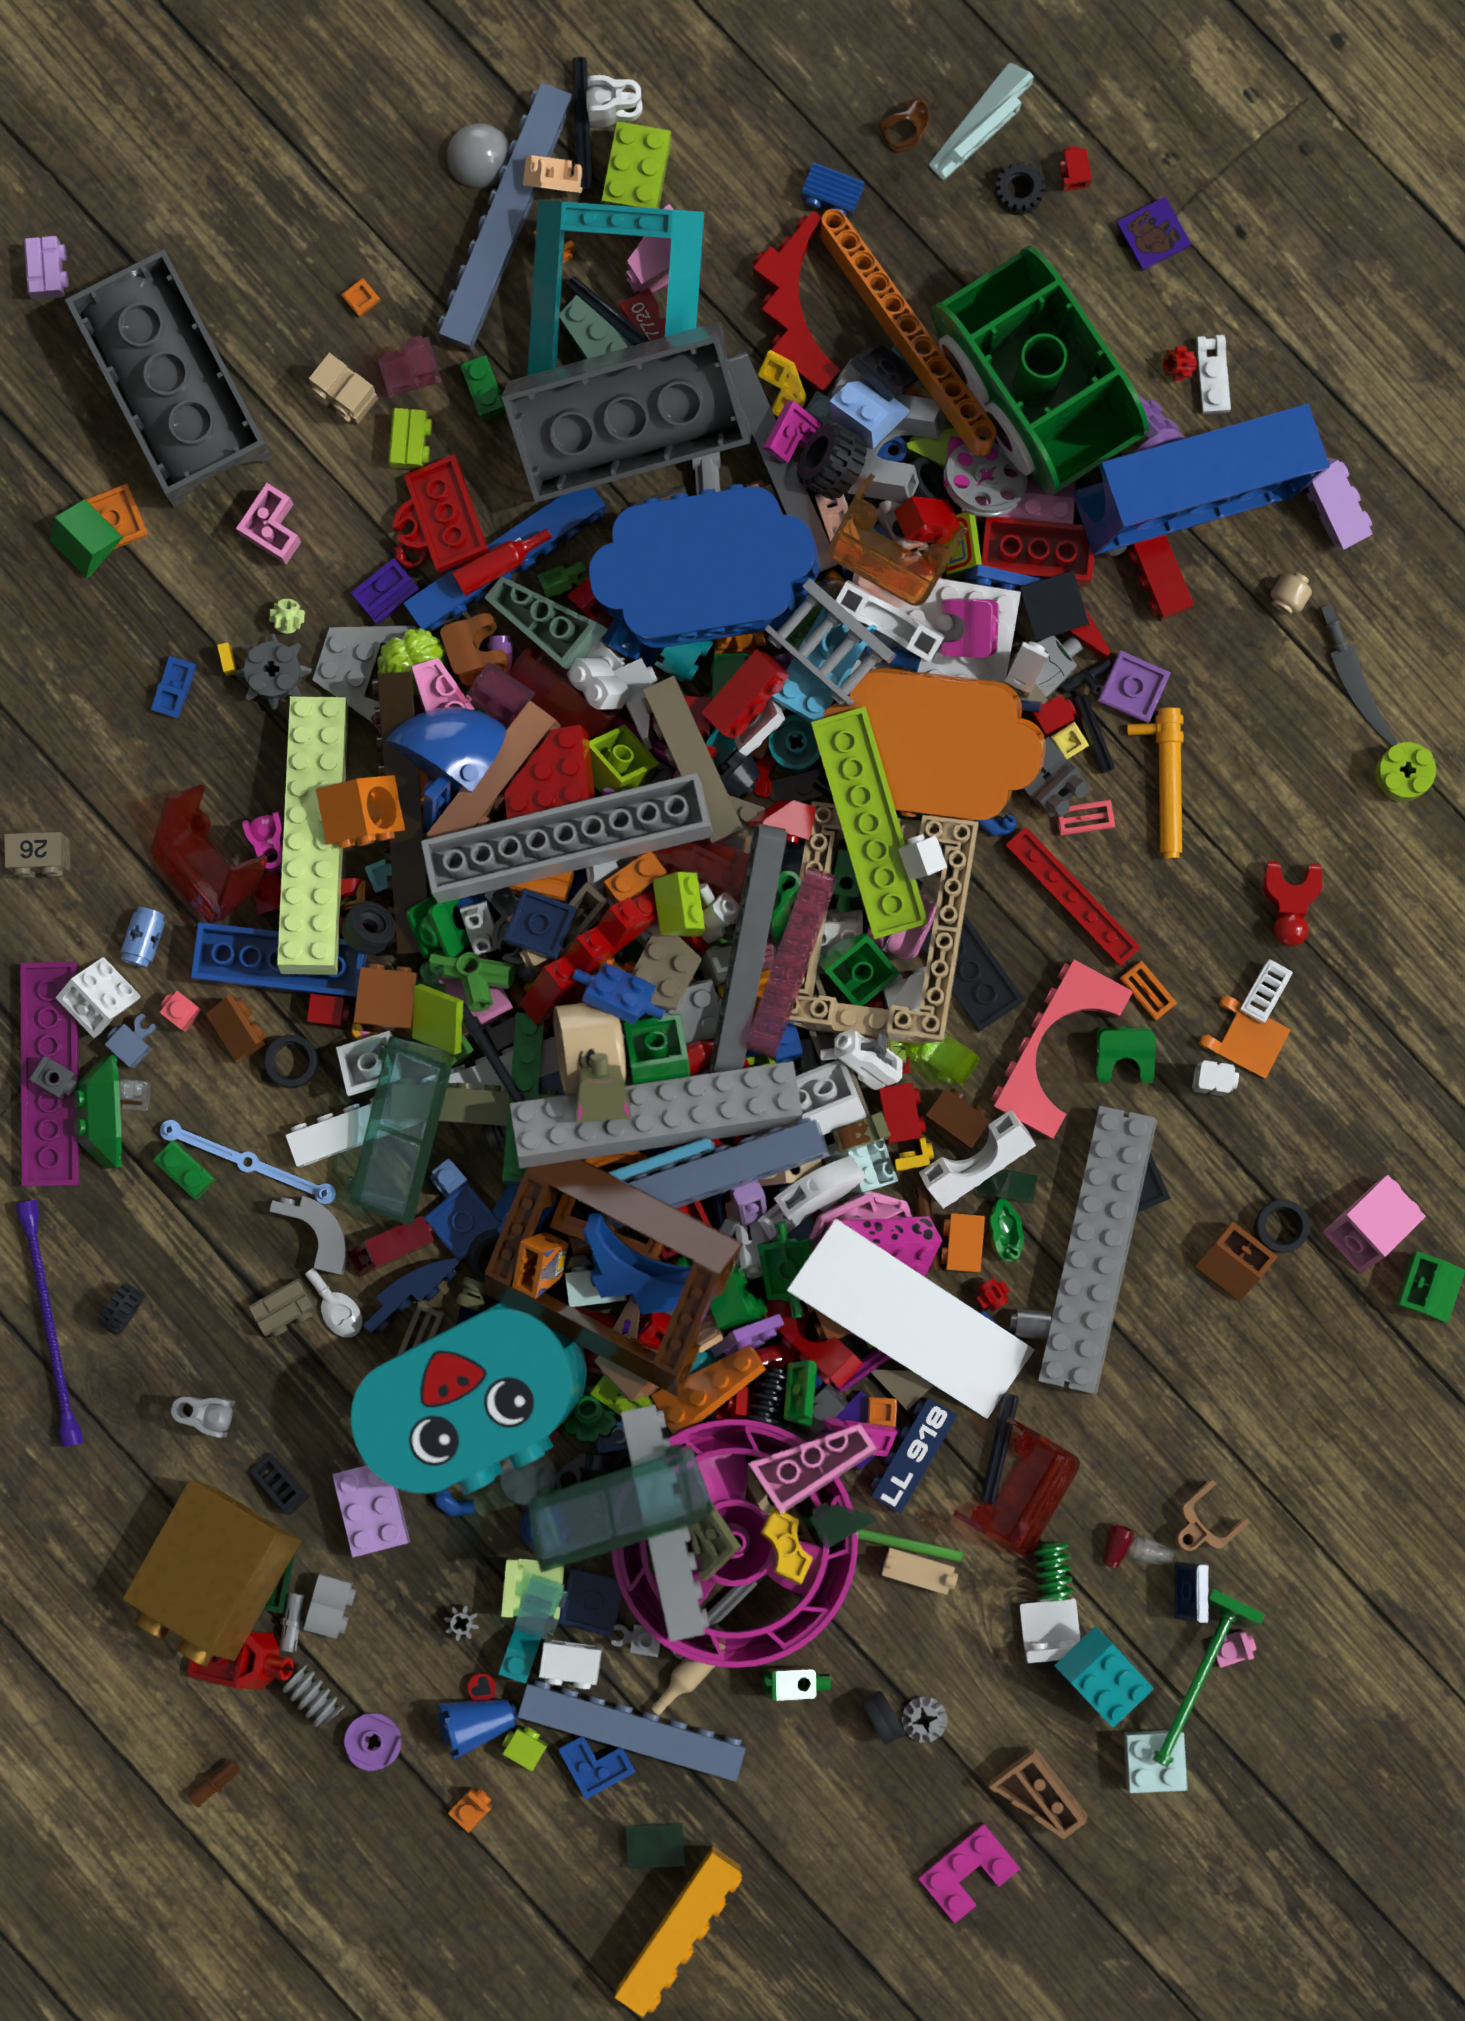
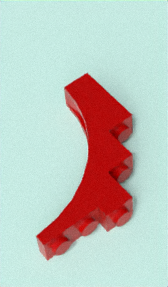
M813 211L809 217L804 215L795 227L797 231L792 238L787 236L778 248L780 253L770 246L766 252L761 251L752 264L754 265L753 275L775 291V294L770 292L761 304L763 306L762 316L785 333L784 335L779 333L770 345L773 348L772 351L794 362L800 380L823 397L834 384L840 374V369L822 352L813 339L804 320L799 299V276L802 261L809 243L820 228L822 219L820 215Z
M654 888L632 900L628 897L609 907L597 927L576 937L564 957L542 969L520 1003L521 1007L536 1025L552 1018L554 1006L565 1005L582 985V983L573 980L577 969L592 975L626 944L659 922Z

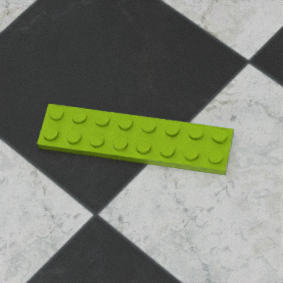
M866 707L811 722L874 939L928 924L916 879L909 880L898 850L906 846Z

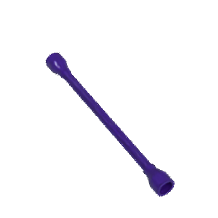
M37 1200L14 1204L16 1216L24 1229V1235L28 1238L27 1241H29L28 1248H30V1255H32L30 1258L32 1259L31 1262H33V1273L36 1276L34 1279L36 1280L35 1283H37L36 1287H38L36 1288L38 1290L37 1294L40 1297L41 1315H43V1322H45L43 1325L45 1326L44 1329H46L45 1333H47L45 1336H47L46 1340L49 1343L47 1346L49 1347L48 1350H50L49 1354H51V1367L53 1368V1375H55L54 1379H56L54 1382H56L55 1386H57L58 1400H60L58 1403L60 1404L59 1407H61V1414L59 1415L61 1421L59 1429L61 1447L84 1443L82 1431L74 1418V1413L70 1410V1403H68L70 1400L68 1399V1392H66L68 1389L66 1388L67 1385H65L64 1371H62L64 1368L62 1367L63 1364H61L62 1360H60L61 1353H59V1343L57 1342L58 1339H56L57 1332H55V1325H53L55 1322L53 1321L54 1318H52L53 1314H51L53 1313L51 1311L52 1307L49 1304L51 1301L49 1300V1293H47L48 1286H46V1276L44 1275L45 1272H43L44 1265H42L43 1261L40 1258L42 1255L40 1254L41 1251H39L40 1247H38L40 1246L38 1244L39 1240L36 1237L37 1233H39L37 1227L39 1219Z

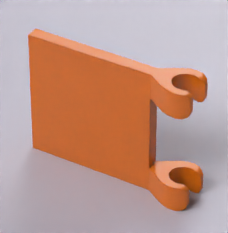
M1229 995L1223 996L1219 1005L1235 1013V1016L1222 1042L1209 1035H1203L1199 1045L1266 1079L1291 1029L1270 1018H1267L1266 1022L1262 1024L1239 1011L1242 1003Z

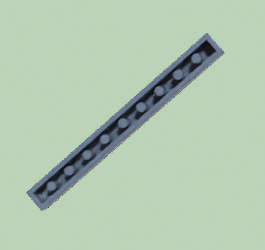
M541 83L538 90H533L529 100V105L532 107L528 115H523L519 124L520 136L518 140L514 139L509 149L508 155L511 156L508 165L503 164L500 170L498 180L501 182L498 190L493 189L489 197L488 205L491 206L487 215L483 214L480 219L478 239H473L469 246L467 255L470 258L467 266L463 264L458 273L457 280L460 281L457 290H452L447 301V305L450 306L446 316L442 315L439 319L437 330L440 331L441 341L472 352L539 188L523 185L526 155L551 158L573 104L572 94Z

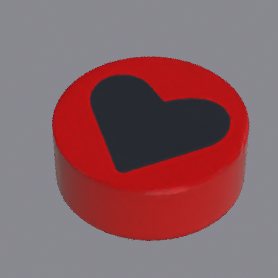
M487 1673L474 1675L468 1683V1693L475 1701L490 1700L496 1692V1682Z

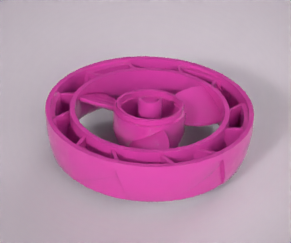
M741 1419L717 1420L698 1424L668 1438L672 1450V1456L667 1457L669 1467H675L678 1475L687 1467L695 1464L697 1479L706 1501L712 1502L732 1534L739 1535L741 1538V1548L709 1580L701 1581L698 1572H702L699 1554L694 1555L697 1569L692 1570L694 1581L700 1580L703 1598L698 1599L699 1605L706 1599L716 1582L726 1586H743L753 1583L765 1573L784 1588L804 1596L789 1612L767 1625L742 1631H724L705 1627V1634L670 1642L656 1574L652 1577L647 1560V1532L633 1472L625 1485L616 1508L611 1544L616 1579L630 1610L640 1624L664 1646L688 1659L707 1665L736 1668L757 1666L778 1660L802 1648L814 1639L835 1616L847 1595L855 1572L858 1545L856 1520L847 1491L840 1478L837 1477L809 1496L819 1518L822 1547L809 1542L799 1541L802 1549L813 1559L802 1584L798 1585L774 1573L776 1566L774 1548L769 1540L760 1534L768 1515L758 1506L745 1501L747 1462L744 1454L764 1459L776 1453L798 1447L806 1442L779 1427L763 1422ZM691 1536V1548L692 1552H694L692 1546L693 1538ZM707 1643H714L716 1649L706 1647L705 1645ZM719 1644L726 1646L725 1649H721Z

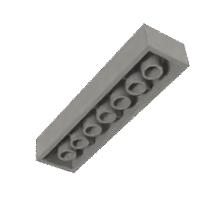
M652 1405L621 1412L670 1642L705 1634V1627H709V1620L706 1609L700 1610L698 1599L703 1598L700 1580L694 1581L692 1570L697 1569L694 1552L688 1553L686 1541H690L691 1538L688 1524H682L680 1513L685 1512L682 1496L675 1495L673 1486L679 1484L675 1467H669L667 1457L672 1456L669 1439H663L661 1428L666 1427L663 1410L657 1411V1407Z

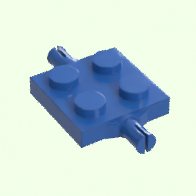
M605 962L600 971L593 976L579 969L576 970L573 976V980L588 986L582 1001L633 1025L645 1013L659 1020L664 1016L666 1009L651 1003V998L657 986L629 974L619 967Z

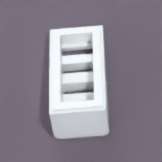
M1268 959L1239 1011L1264 1024L1293 972ZM1264 981L1276 988V990L1273 991L1261 983ZM1258 991L1263 995L1269 997L1270 1001H1267L1264 998L1258 996L1256 992ZM1251 1001L1266 1008L1263 1012L1250 1004Z

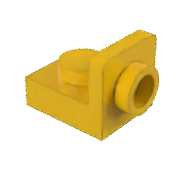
M925 1137L919 1138L921 1155L916 1156V1151L900 1153V1159L894 1160L896 1172L929 1166V1160L934 1159L932 1143H926Z

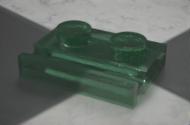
M683 1823L626 1826L628 1869L685 1866Z

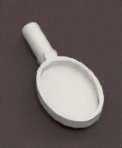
M315 1268L310 1269L305 1275L317 1290L318 1295L323 1298L321 1313L326 1325L341 1337L350 1338L356 1336L363 1325L362 1314L357 1304L343 1293H332Z

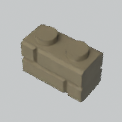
M296 1279L250 1305L249 1309L265 1336L272 1334L273 1338H276L287 1332L288 1328L286 1325L296 1320L300 1324L313 1317L311 1311L315 1310L316 1306L302 1281Z

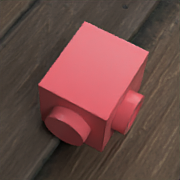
M176 991L175 994L169 993L160 1005L163 1007L160 1013L184 1032L190 1028L203 1012L201 1008L179 991Z

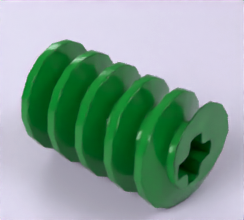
M1069 1543L1037 1544L1041 1546V1549L1035 1551L1034 1555L1042 1557L1043 1560L1035 1563V1567L1043 1568L1044 1571L1037 1574L1036 1578L1045 1580V1583L1037 1586V1589L1046 1591V1594L1039 1597L1038 1601L1070 1600L1066 1596L1074 1591L1073 1588L1067 1587L1065 1584L1071 1582L1072 1577L1064 1575V1573L1071 1570V1565L1063 1563V1561L1070 1558V1554L1061 1551L1068 1548Z

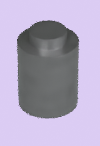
M1017 1309L1016 1314H1011L1010 1331H1015V1337L1048 1340L1051 1312Z

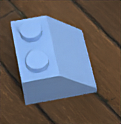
M867 380L848 382L830 400L831 419L864 438L866 444L872 449L910 413V410L896 399L889 402Z

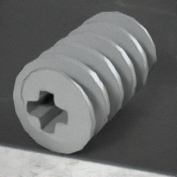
M306 1665L286 1683L283 1692L287 1693L293 1690L294 1692L290 1700L293 1702L301 1699L298 1706L299 1710L309 1708L305 1717L308 1719L316 1716L313 1726L317 1727L322 1724L325 1726L345 1706L334 1707L338 1698L336 1696L329 1699L326 1698L330 1689L326 1688L320 1691L319 1688L323 1681L320 1679L312 1682L311 1680L315 1672L311 1671L305 1674Z

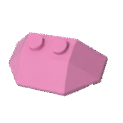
M868 1191L864 1194L854 1195L849 1201L839 1206H831L825 1212L819 1214L809 1238L812 1239L813 1249L815 1250L824 1237L830 1222L835 1221V1219L838 1221L906 1218L912 1216L906 1201Z

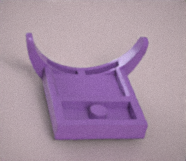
M1139 396L1148 419L1149 432L1147 437L1149 440L1142 444L1134 453L1186 439L1182 432L1179 431V427L1172 420L1166 419L1161 413L1163 409L1157 402L1152 399L1147 401Z

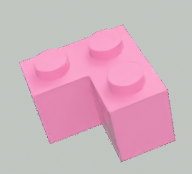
M266 483L237 526L238 533L284 564L288 563L301 543L297 534L281 525V522L293 506L291 498Z

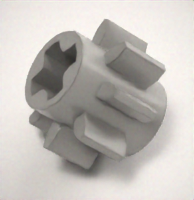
M468 1605L461 1612H458L457 1608L453 1607V1618L445 1617L444 1619L446 1622H450L451 1625L446 1633L455 1632L457 1634V1641L463 1634H466L467 1638L471 1639L472 1634L469 1630L471 1628L479 1629L480 1627L478 1624L473 1623V1619L476 1618L478 1613L470 1615L467 1612ZM457 1616H460L462 1619L468 1618L467 1630L455 1626L458 1621Z

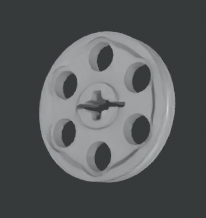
M994 442L993 448L998 452V457L993 461L973 454L964 443L951 453L944 469L943 477L945 481L946 473L949 486H946V490L950 497L961 508L978 516L998 517L1014 510L1025 494L1028 481L1027 476L1015 467L999 443ZM961 452L969 453L973 458V463L969 466L961 465L957 460L958 454ZM994 466L997 467L993 470L991 476L994 480L986 479L979 486H976L982 477L981 470L987 472ZM1004 469H1013L1017 473V477H1008L1004 473ZM957 475L966 476L970 482L969 486L964 489L958 488L954 484V477ZM1008 491L1013 495L1014 499L1006 500L1001 496L1000 492ZM982 496L986 498L989 505H979L975 497Z

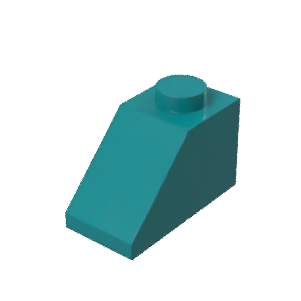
M521 1618L518 1619L499 1675L522 1683L527 1682L546 1627Z

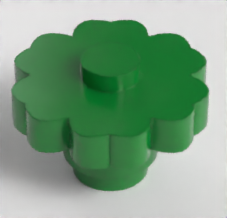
M585 1386L582 1397L574 1411L562 1423L566 1433L569 1436L577 1435L578 1441L582 1444H596L599 1437H610L611 1431L617 1427L616 1419L614 1418L617 1413L590 1394L595 1387Z

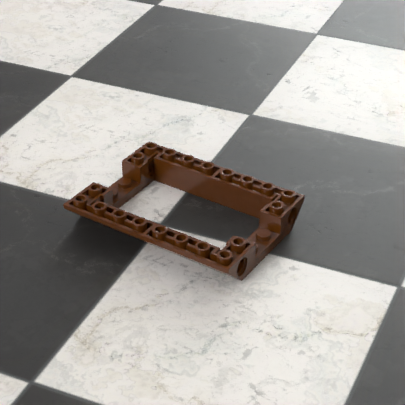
M582 1159L528 1167L523 1175L485 1271L487 1295L515 1310L535 1317L555 1332L674 1396L680 1397L701 1345L695 1343L712 1299L722 1295L743 1243ZM559 1190L694 1260L657 1353L544 1292L535 1299L512 1287L520 1243L522 1240L533 1236L543 1209L554 1205Z

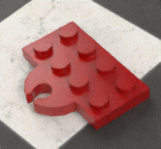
M455 455L404 475L411 499L402 504L396 512L393 528L398 532L402 531L406 525L414 524V530L410 534H400L397 536V539L403 546L417 552L429 550L438 573L471 561L489 551Z

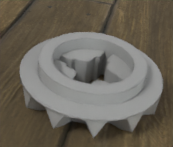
M931 1697L916 1698L909 1702L903 1711V1728L907 1735L917 1742H932L941 1737L947 1727V1713L942 1704ZM921 1708L924 1709L927 1716H937V1718L929 1722L928 1732H926V1728L922 1724H913V1722L921 1718Z

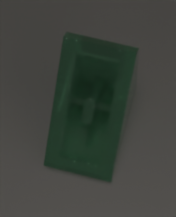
M1002 1169L979 1185L977 1195L1033 1204L1037 1176Z

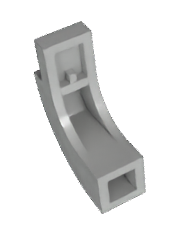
M302 1196L300 1207L296 1206L297 1200L280 1197L279 1202L272 1200L270 1212L302 1219L314 1229L318 1238V1252L314 1268L344 1275L348 1257V1246L344 1229L337 1217L326 1206L308 1197Z

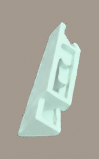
M1009 63L929 163V167L942 181L1020 111L1021 101L1018 97L1032 85L1034 77L1029 71Z

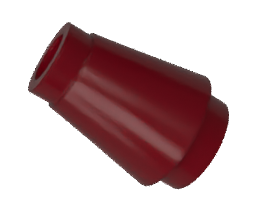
M1113 1524L1112 1528L1108 1529L1103 1559L1104 1564L1119 1568L1120 1563L1135 1540L1132 1529L1119 1524Z

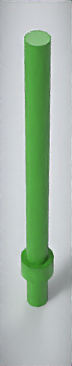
M800 1515L806 1528L815 1529L817 1533L821 1534L818 1518ZM857 1528L859 1540L960 1563L962 1560L963 1551Z

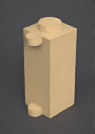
M892 1547L888 1548L881 1572L883 1576L946 1595L949 1589L954 1590L958 1579V1574L954 1573L955 1567Z

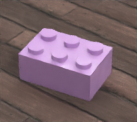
M367 1465L332 1474L352 1557L410 1542L396 1487L380 1479Z

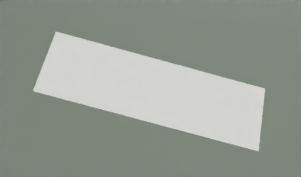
M835 1219L787 1289V1291L986 1419H988L1035 1350L837 1219Z

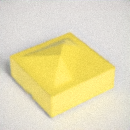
M1075 722L1070 723L1051 735L1052 740L1066 759L1089 746Z

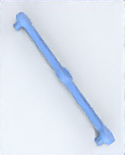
M167 1120L160 1127L161 1136L168 1141L179 1139L237 1163L243 1172L251 1173L257 1171L315 1195V1198L321 1204H330L336 1198V1190L330 1184H314L260 1162L257 1155L252 1152L241 1154L182 1130L180 1124L174 1120ZM248 1157L253 1161L250 1167L244 1165V1160Z

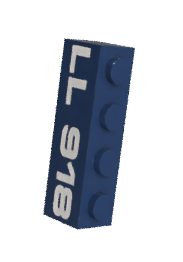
M926 1398L925 1402L919 1400L911 1414L915 1416L911 1426H904L897 1438L902 1441L896 1451L890 1450L883 1463L887 1465V1468L882 1476L877 1473L869 1487L873 1490L872 1497L899 1513H902L957 1417V1414L929 1398Z

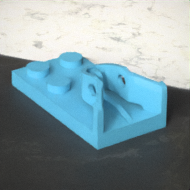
M825 606L801 646L826 619L827 616L825 614L829 610ZM843 622L839 625L835 624L806 658L819 669L848 636L849 628ZM863 625V626L866 627L872 634L874 633L875 629L877 628V626H875V625H871V626H868V627L865 626V625ZM863 640L860 644L856 643L827 676L838 687L845 682L864 650L866 643ZM794 656L787 668L789 677L785 680L784 687L778 693L773 694L770 699L809 722L823 719V713L834 701V698L830 695L833 690Z

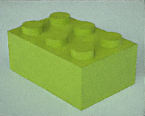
M617 121L602 196V205L659 209L672 141L671 131Z

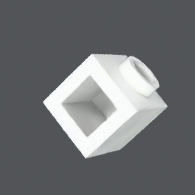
M923 834L907 839L909 845L898 849L910 881L947 868L936 835L926 839Z

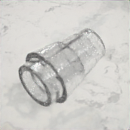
M1141 1536V1538L1134 1537L1135 1540L1130 1547L1129 1557L1134 1559L1136 1563L1168 1566L1171 1564L1173 1549L1146 1536Z

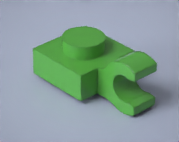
M577 562L567 569H564L563 565L537 575L546 598L560 595L572 588L571 583L580 585L588 578L587 573L578 575L586 571L583 562Z

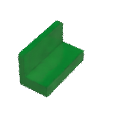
M805 1360L788 1363L784 1419L803 1426L811 1425L816 1362Z

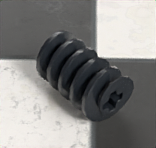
M763 1364L767 1371L761 1373L759 1377L764 1382H755L754 1387L760 1393H751V1398L757 1404L747 1405V1408L753 1412V1415H746L744 1419L763 1422L769 1425L779 1424L780 1421L773 1415L783 1413V1409L777 1403L785 1402V1397L781 1395V1392H786L784 1381H787V1372Z

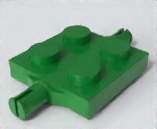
M786 1221L776 1222L774 1225L777 1240L762 1242L757 1245L767 1299L788 1301L792 1314L791 1317H802L804 1315L800 1298L787 1291V1289L813 1253L812 1239L789 1238Z

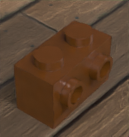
M945 1088L925 1115V1118L965 1147L971 1149L991 1122V1120L986 1118L989 1113L977 1104L974 1107L964 1102L966 1097L955 1088H952L950 1091Z

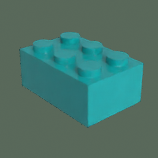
M1096 1626L1054 1665L1112 1728L1154 1689Z

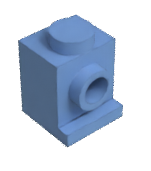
M450 1158L432 1171V1175L429 1177L446 1198L465 1182L469 1181Z

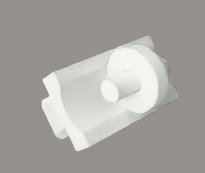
M488 900L460 907L473 952L480 955L495 951L492 942L495 920L492 916Z

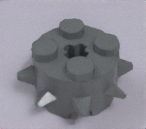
M271 634L269 641L266 643H261L255 647L248 644L245 646L248 656L245 659L244 668L236 670L235 675L246 678L250 685L245 697L248 701L260 696L264 700L269 701L272 710H276L279 701L286 700L289 696L302 697L298 687L301 685L302 676L312 673V669L302 666L297 658L301 649L299 643L288 647L278 643L275 634ZM276 666L279 672H275V676L271 677L268 670Z

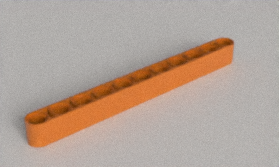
M837 209L827 210L821 219L819 230L821 241L969 450L977 456L989 454L996 438L997 430L995 425L847 217ZM948 394H954L956 397H951ZM962 415H968L971 418H965ZM978 436L985 437L987 440H982Z

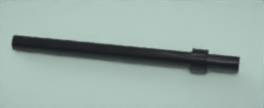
M463 1000V1027L468 1035L472 1034L513 1102L526 1101L481 1029L482 1023L477 1016H473Z

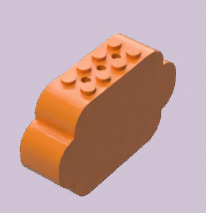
M877 668L868 672L850 692L849 697L855 701L852 706L847 702L843 705L837 702L823 713L824 718L864 706L866 707L895 810H900L899 815L915 817L916 814L925 813L927 816L942 818L949 816L967 821L992 818L1008 803L1012 790L1028 786L1040 773L1044 764L1046 750L1044 735L1035 723L1021 718L1022 704L1020 697L1011 686L1003 682L892 668Z

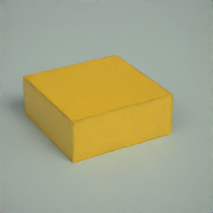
M228 642L217 645L223 672L226 676L235 675L237 669L232 647Z

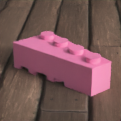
M859 1424L748 1464L780 1514H783L877 1452V1448L862 1425Z

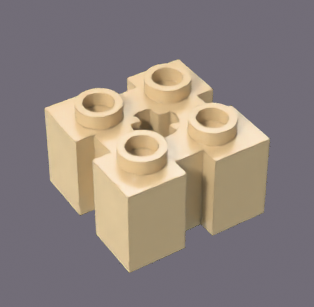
M328 353L309 377L310 383L313 385L311 390L315 393L314 397L325 406H328L329 403L333 404V407L337 410L336 414L347 423L352 420L358 425L378 400L376 393H374L373 385L347 368L344 363L331 353Z

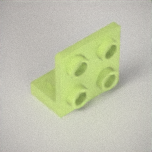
M507 1558L501 1617L513 1618L514 1616L559 1619L564 1563Z

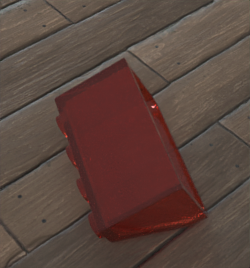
M536 643L520 654L495 692V695L500 698L502 703L518 713L523 710L530 700L553 717L561 725L560 728L581 725L588 732L589 741L607 733L626 708L625 704L622 709H596L592 707L586 700L583 691L576 689L571 684L567 676L569 670L562 667Z

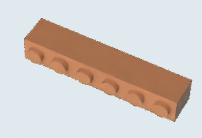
M529 700L506 730L503 744L496 758L473 792H459L428 831L427 835L430 838H435L490 824L491 820L489 818L496 810H501L505 805L504 792L550 732L553 729L560 728L561 725Z

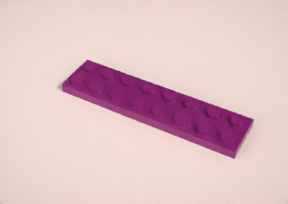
M78 962L20 963L21 1165L23 1187L80 1186L79 1143L74 1130V1123L77 1119L76 1107L73 1103L75 1089L69 1096L65 1095L62 1099L29 1080L43 1057L47 1056L77 1074L75 1081L79 1082L78 1021L56 999L57 995L71 978L78 974ZM53 1073L50 1076L51 1083L58 1082L59 1075Z

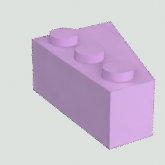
M1327 458L1330 468L1308 486L1310 492L1306 496L1310 502L1315 501L1321 514L1319 519L1334 546L1344 550L1372 535L1373 533L1370 529L1372 522L1369 515L1361 510L1358 503L1361 501L1359 493L1354 486L1351 487L1347 479L1349 472L1345 464L1337 459Z

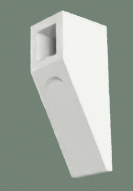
M1023 642L1004 683L1011 686L1018 694L1028 698L1049 654L1044 652L1045 648L1035 642H1030L1029 644Z

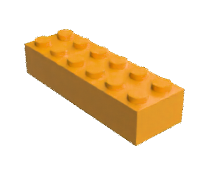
M714 1846L711 1847L616 1988L615 1998L642 2017H644L647 2011L651 2014L661 2001L660 1997L662 1994L660 1992L663 1987L669 1989L676 1979L678 1971L676 1968L679 1963L683 1965L687 1963L693 1953L694 1946L692 1944L696 1939L701 1941L709 1930L710 1922L708 1920L712 1915L717 1917L726 1904L725 1895L728 1891L733 1893L742 1880L740 1864Z

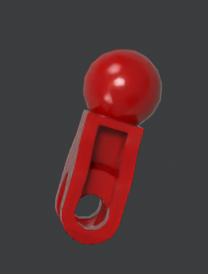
M1268 861L1265 866L1263 893L1267 900L1276 908V917L1278 918L1275 920L1273 927L1274 935L1285 946H1298L1308 936L1309 928L1305 920L1308 906L1316 900L1322 891V866L1320 864L1311 863L1305 872L1304 882L1295 886L1288 884L1282 878L1281 864L1279 862Z

